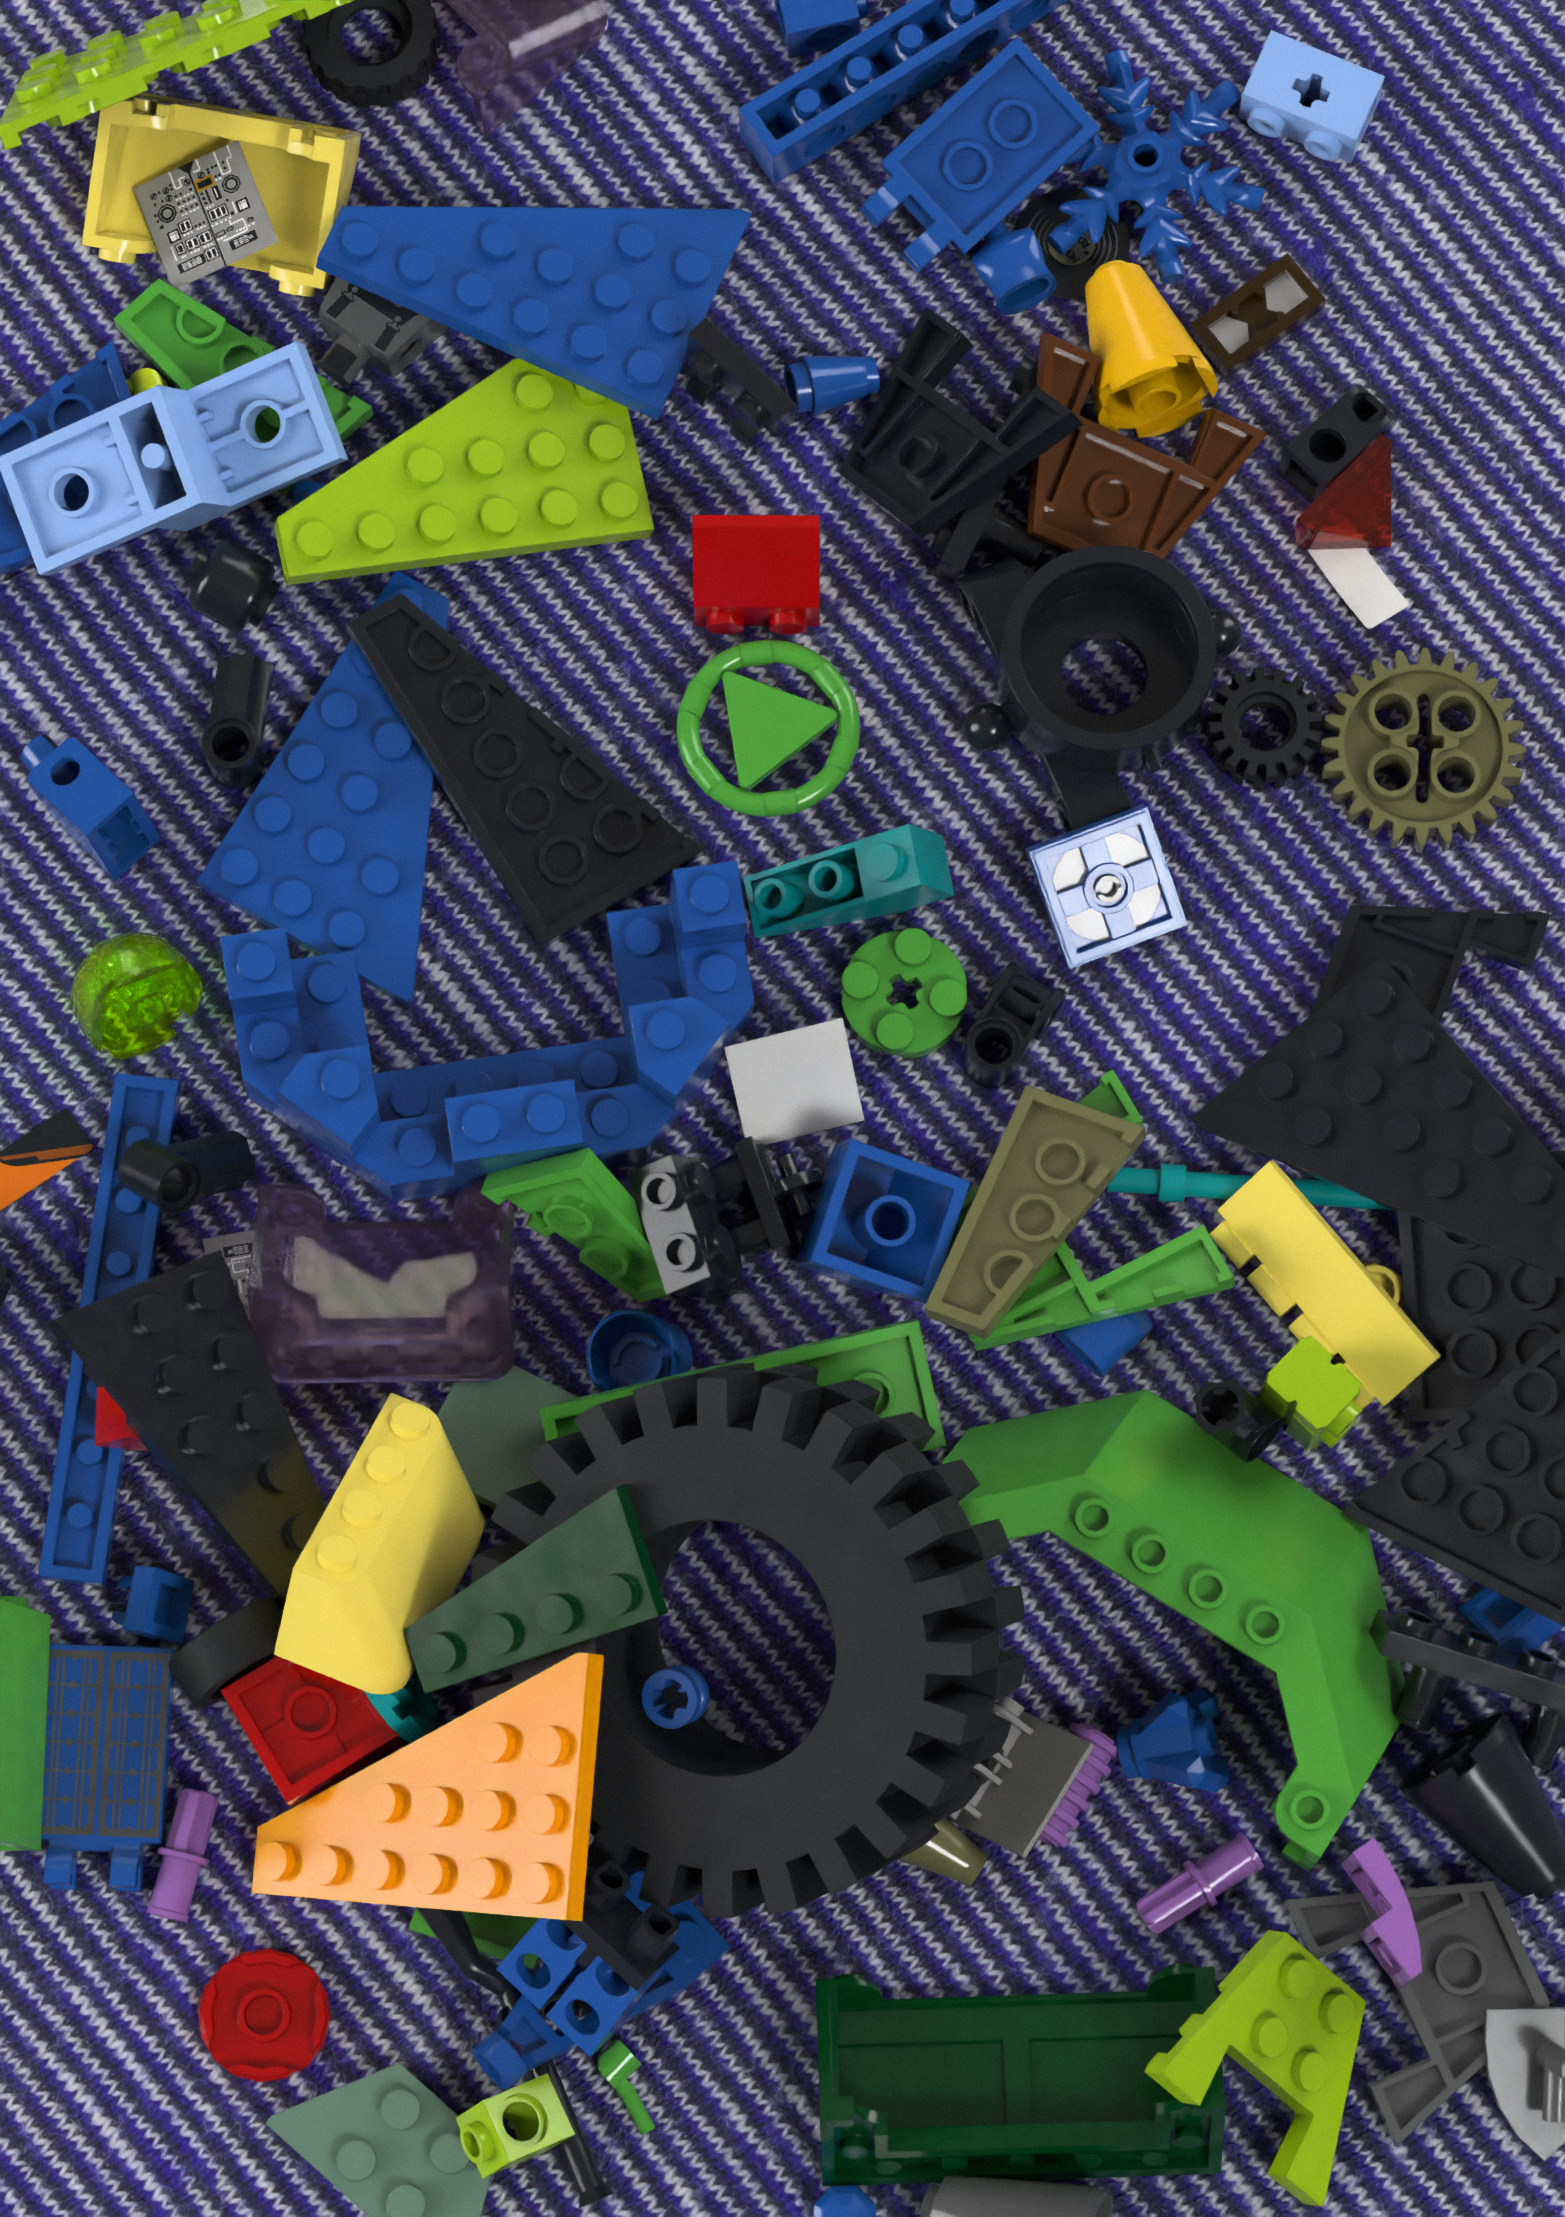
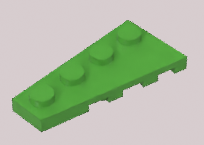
M161 279L156 280L113 318L116 328L177 389L189 390L275 351V348L256 336H248L228 324L223 316ZM316 373L343 443L374 415L372 406L354 395L351 398L331 386L326 378ZM265 408L258 414L255 420V432L264 443L274 439L280 429V418L273 408ZM296 483L288 487H285L279 490L278 492L282 496H284L288 491H290L295 486Z

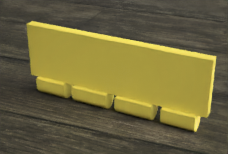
M1274 1160L1269 1161L1217 1210L1225 1220L1209 1234L1238 1269L1246 1265L1255 1256L1261 1261L1262 1264L1247 1277V1280L1279 1318L1287 1314L1296 1305L1300 1307L1304 1313L1288 1327L1298 1340L1302 1337L1312 1336L1333 1355L1332 1359L1340 1354L1346 1361L1342 1365L1362 1382L1361 1392L1355 1401L1362 1409L1375 1398L1383 1406L1387 1405L1441 1357Z

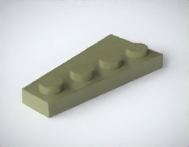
M1026 1085L924 1307L927 1318L987 1339L1146 1138L1145 1127Z

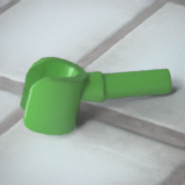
M615 2040L599 2054L597 2068L601 2075L616 2090L619 2098H622L641 2135H644L653 2130L655 2125L636 2089L627 2080L642 2064L620 2040Z

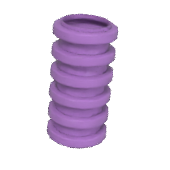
M1081 1722L1079 1724L1071 1723L1068 1731L1092 1743L1094 1748L1038 1837L1039 1840L1054 1848H1058V1846L1066 1848L1069 1843V1839L1065 1836L1069 1829L1075 1831L1080 1824L1076 1819L1078 1813H1087L1090 1808V1804L1086 1801L1090 1794L1097 1795L1101 1789L1097 1784L1099 1778H1108L1111 1773V1769L1107 1766L1111 1759L1119 1760L1117 1744L1103 1733Z

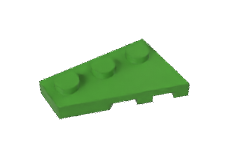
M590 1148L487 1174L480 1192L497 1205L508 1199L530 1215L526 1225L543 1237H547L555 1232L580 1249L579 1261L637 1302L641 1303L670 1296L665 1293L636 1201Z

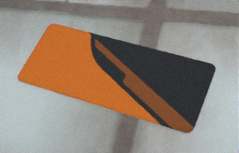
M68 1109L61 1110L0 1151V1211L92 1150V1143Z

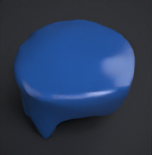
M623 1309L614 1311L606 1316L593 1330L587 1345L586 1359L589 1377L595 1387L604 1392L688 1372L692 1367L693 1355L687 1336L671 1320L645 1310Z

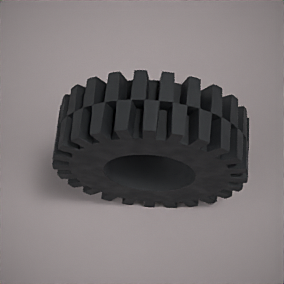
M738 1363L645 1385L632 1390V1395L600 1403L580 1414L574 1419L580 1431L546 1441L526 1462L540 1480L505 1492L490 1519L512 1533L513 1537L508 1543L477 1554L470 1584L513 1557L613 1488L626 1484L660 1589L673 1557L688 1536L705 1521L718 1520L745 1525L760 1531L788 1549L810 1573L826 1602L832 1620L836 1645L833 1686L819 1721L805 1740L792 1750L764 1749L741 1743L717 1731L701 1717L677 1729H666L656 1725L646 1715L642 1706V1690L645 1682L652 1674L667 1668L659 1640L658 1617L504 1667L503 1677L472 1691L476 1708L575 1653L604 1655L590 1833L594 1836V1839L588 1848L587 1869L591 1865L596 1869L607 1860H613L626 1873L637 1869L644 1871L638 1899L647 1903L670 1908L702 1894L703 1916L733 1918L763 1903H766L768 1915L797 1909L829 1892L832 1896L917 1850L939 1833L935 1824L964 1808L981 1787L983 1782L971 1773L972 1768L1000 1752L1008 1737L1012 1722L992 1713L994 1701L1021 1687L1025 1655L999 1650L998 1631L1025 1617L1024 1602L1020 1585L992 1588L990 1575L985 1561L1010 1549L1004 1528L999 1519L970 1525L965 1512L958 1502L980 1486L972 1471L962 1459L932 1466L921 1451L936 1431L913 1412L880 1418L873 1412L880 1391L865 1383L851 1379L820 1386L817 1384L819 1368L799 1364H785L755 1371L754 1363ZM675 1684L663 1689L665 1702L673 1700L669 1707L672 1711L675 1712L677 1708L688 1704L682 1695L678 1693Z

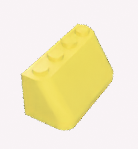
M390 1393L293 1567L274 1655L372 1694L384 1695L397 1692L409 1681L415 1669V1664L404 1629L452 1598L479 1547L485 1523L483 1513L439 1418L426 1406L394 1393Z

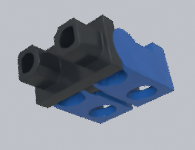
M607 1860L596 1869L591 1865L586 1870L582 1921L539 1918L496 1968L539 2010L583 1969L546 2017L589 2057L626 2023L634 2012L637 2002L662 1972L665 1964L680 1949L673 1941L679 1929V1921L663 1906L651 1905L644 1912L640 1911L624 1896L632 1886L630 1876L613 1860ZM529 1953L538 1956L548 1966L550 1982H541L533 1978L526 1970L523 1958ZM577 1999L586 2001L597 2012L599 2028L587 2027L577 2019L572 2009V2004Z

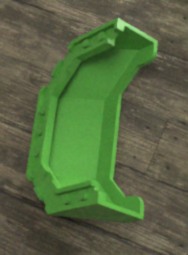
M1147 1389L968 1428L941 1464L962 1459L980 1484V1486L958 1502L971 1526L999 1519L1008 1541L1049 1532L1275 1674L1297 1765L1274 1800L1270 1810L1275 1812V1819L1280 1831L1289 1839L1281 1855L1309 1872L1323 1855L1401 1723L1394 1715L1395 1708L1406 1684L1401 1661L1381 1655L1369 1634L1377 1610L1381 1609L1388 1612L1368 1528L1342 1515L1344 1511L1262 1460L1256 1458L1250 1463H1245L1219 1440L1195 1423L1194 1418Z

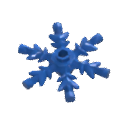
M1126 50L1112 51L1105 55L1104 60L1113 87L1099 86L1097 92L1106 103L1117 111V113L1108 114L1105 117L1109 121L1123 127L1122 137L1114 144H1103L1099 134L1096 133L1063 164L1068 165L1081 161L1078 173H1082L1099 164L1108 173L1107 184L1104 188L1082 187V190L1090 198L1068 201L1061 204L1059 210L1071 215V217L1047 235V240L1062 255L1086 232H1088L1091 242L1097 244L1103 235L1107 215L1118 224V203L1125 200L1138 202L1144 209V212L1135 222L1133 229L1147 226L1139 245L1138 255L1143 258L1154 251L1161 283L1173 284L1185 277L1176 246L1190 248L1192 241L1181 229L1171 222L1184 218L1182 214L1166 206V198L1171 191L1185 189L1195 207L1201 194L1213 210L1221 216L1228 214L1226 201L1259 212L1265 188L1234 182L1233 180L1241 172L1240 167L1231 166L1207 173L1211 160H1207L1190 169L1182 163L1180 158L1181 151L1185 145L1195 147L1207 145L1198 135L1217 133L1229 128V123L1217 118V116L1241 98V93L1228 79L1221 82L1202 102L1197 91L1191 90L1186 97L1182 117L1180 118L1171 109L1169 113L1170 130L1157 134L1155 131H1150L1144 123L1155 108V105L1142 107L1150 88V78L1145 76L1134 83L1128 52ZM1137 162H1148L1153 165L1143 167L1138 165Z

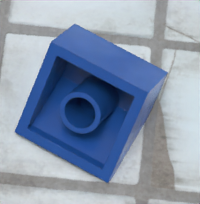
M853 1139L835 1144L823 1177V1185L820 1187L813 1208L815 1213L810 1217L795 1266L854 1287L927 1303L942 1270L970 1181Z

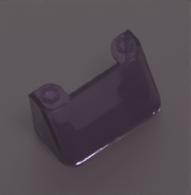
M482 1182L467 1186L456 1196L453 1213L454 1221L328 1222L325 1203L314 1190L293 1184L259 1185L247 1295L251 1329L257 1338L273 1380L288 1384L486 1382L497 1380L506 1375L513 1367L516 1340L518 1206L508 1199L497 1205L480 1193L484 1184Z

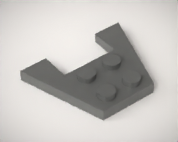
M1494 1881L1404 1889L1417 1927L1421 1949L1422 1972L1399 1989L1394 1982L1393 1985L1427 2058L1367 2085L1395 2147L1485 2064V2008L1547 2007L1550 2004ZM1362 1893L1288 1899L1284 1901L1305 1949L1318 1960L1362 1941L1363 1939L1359 1934L1379 1918Z

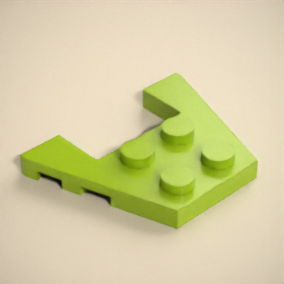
M1268 1930L1218 1985L1221 1991L1220 1996L1202 2015L1193 2013L1179 2029L1182 2038L1168 2053L1158 2052L1148 2063L1144 2072L1181 2103L1200 2106L1225 2053L1295 2111V2117L1267 2174L1303 2204L1322 2207L1327 2195L1366 2001L1287 1932Z

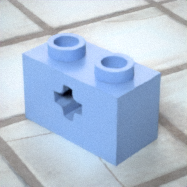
M1271 30L1242 93L1238 118L1247 121L1250 128L1264 136L1277 138L1282 135L1302 143L1309 153L1318 158L1328 161H1334L1338 158L1352 163L1379 103L1385 76ZM1307 97L1315 99L1311 107L1303 106Z

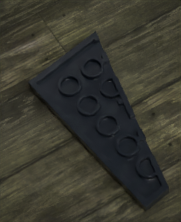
M221 1250L202 1256L46 1322L45 1324L59 1341L65 1339L85 1364L82 1368L97 1388L103 1386L126 1414L125 1422L186 1497L189 1500L195 1498L215 1523L212 1529L226 1546L232 1544L255 1572L254 1580L269 1598L276 1601L283 1612L293 1567L326 1509Z

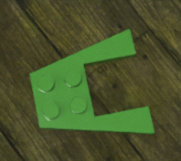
M1114 1070L1100 1078L1101 1084L1079 1102V1104L1144 1127L1141 1116ZM978 1184L966 1193L945 1261L979 1189ZM1204 1224L1090 1283L1064 1240L987 1339L968 1332L966 1333L976 1351L1228 1290L1235 1286V1280Z

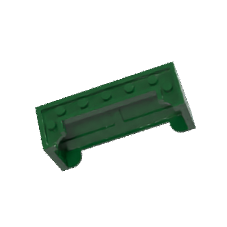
M1187 1963L1168 1965L1148 1981L1147 1991L883 1999L881 1989L858 1974H842L833 1979H816L822 2185L942 2183L947 2175L1012 2180L1221 2174L1226 2111L1222 2061L1200 2106L1181 2103L1144 2072L1148 2063L1158 2052L1168 2053L1182 2038L1179 2029L1193 2013L1202 2015L1217 1999L1214 1967H1195Z

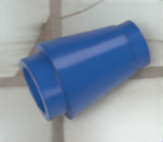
M799 356L797 363L788 364L784 368L786 394L796 403L794 414L806 412L809 417H814L865 397L867 394L876 393L880 387L878 368L873 356Z

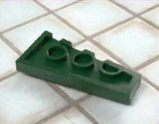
M626 1484L613 1488L404 1629L424 1694L668 1613Z

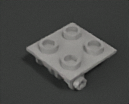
M1005 1695L999 1699L997 1704L994 1703L992 1713L1012 1722L1008 1737L1000 1752L972 1768L971 1773L983 1782L981 1787L964 1808L946 1818L1026 1858L1091 1753L1094 1745L1024 1712L1025 1708Z

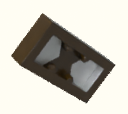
M1287 253L1192 322L1189 327V334L1225 378L1228 379L1324 309L1326 299Z

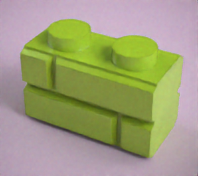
M1312 1336L1302 1337L1267 1374L1258 1395L1260 1400L1283 1418V1422L1288 1424L1286 1432L1306 1451L1310 1449L1315 1450L1322 1441L1332 1449L1356 1424V1418L1363 1411L1355 1402L1361 1392L1362 1382L1341 1363L1333 1365L1331 1363L1333 1355Z

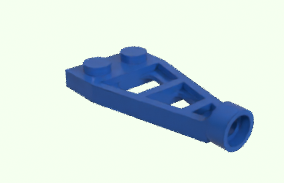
M637 1869L627 1873L630 1876L632 1886L624 1896L640 1911L644 1912L652 1904L638 1899L645 1872ZM689 1899L670 1908H665L679 1921V1929L673 1941L680 1949L665 1964L662 1972L637 2002L634 2012L627 2021L680 1995L730 1950L731 1946ZM544 1963L534 1978L541 1982H550V1971ZM581 1969V1970L579 1971V1973L575 1976V1978L572 1980V1982L576 1979V1977L580 1974V1972H581L583 1969ZM522 1994L496 2032H492L472 2049V2053L489 2078L503 2090H508L528 2071L572 2050L577 2045L562 2031H554L538 2013V2008ZM594 2009L587 2016L579 2020L590 2028H599L600 2026L598 2014ZM507 2041L514 2042L521 2048L522 2058Z

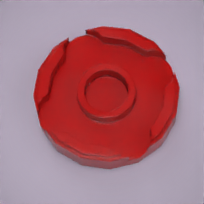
M272 1949L243 1952L223 1965L205 1986L198 2011L201 2038L215 2061L234 2076L259 2083L285 2080L310 2066L326 2044L332 2021L329 1994L317 1973L294 1955Z

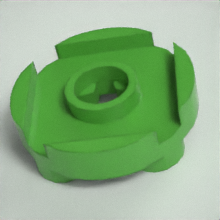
M918 928L890 931L870 939L854 953L842 975V1012L845 1021L854 1036L864 1046L878 1053L883 1051L890 1055H902V1058H918L931 1054L944 1046L955 1035L966 1009L967 979L960 961L944 943L930 937L925 931ZM900 979L906 984L915 982L920 987L915 993L918 1004L911 1009H908L902 1002L892 1006L887 998L893 993V982Z

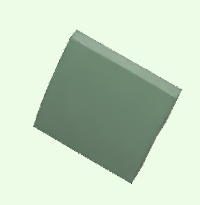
M475 1346L439 1410L437 1417L477 1502L495 1510L505 1492L540 1480L526 1464L534 1452L546 1442L538 1407L578 1398V1396Z

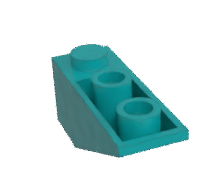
M906 824L743 877L754 936L759 939L897 914L955 896L943 835L911 824Z

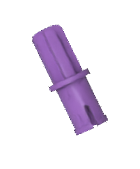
M183 1789L180 1793L166 1847H159L157 1854L162 1855L163 1858L150 1906L147 1907L146 1913L188 1923V1913L201 1866L208 1867L209 1860L203 1857L218 1805L217 1797L196 1789Z
M1240 1832L1233 1840L1197 1863L1193 1864L1190 1860L1184 1862L1185 1870L1138 1900L1136 1904L1137 1911L1143 1922L1154 1934L1161 1933L1206 1903L1212 1908L1217 1904L1215 1897L1255 1871H1260L1264 1868V1865L1250 1841Z

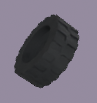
M354 0L311 20L304 19L302 22L304 44L313 75H318L320 85L327 92L330 90L336 94L338 100L346 104L349 101L356 103L361 108H370L372 105H381V108L393 106L392 102L400 99L405 101L413 96V91L419 86L423 87L427 83L431 69H435L438 62L437 48H440V35L435 9L431 6L430 0ZM366 9L383 10L391 14L399 23L402 31L401 42L396 52L388 59L378 63H363L355 60L345 51L341 42L343 27L347 20L359 11Z

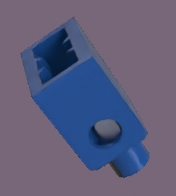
M40 735L30 741L24 748L20 759L31 771L26 780L45 809L114 881L161 840L134 793L75 737L67 738L58 746L48 735Z

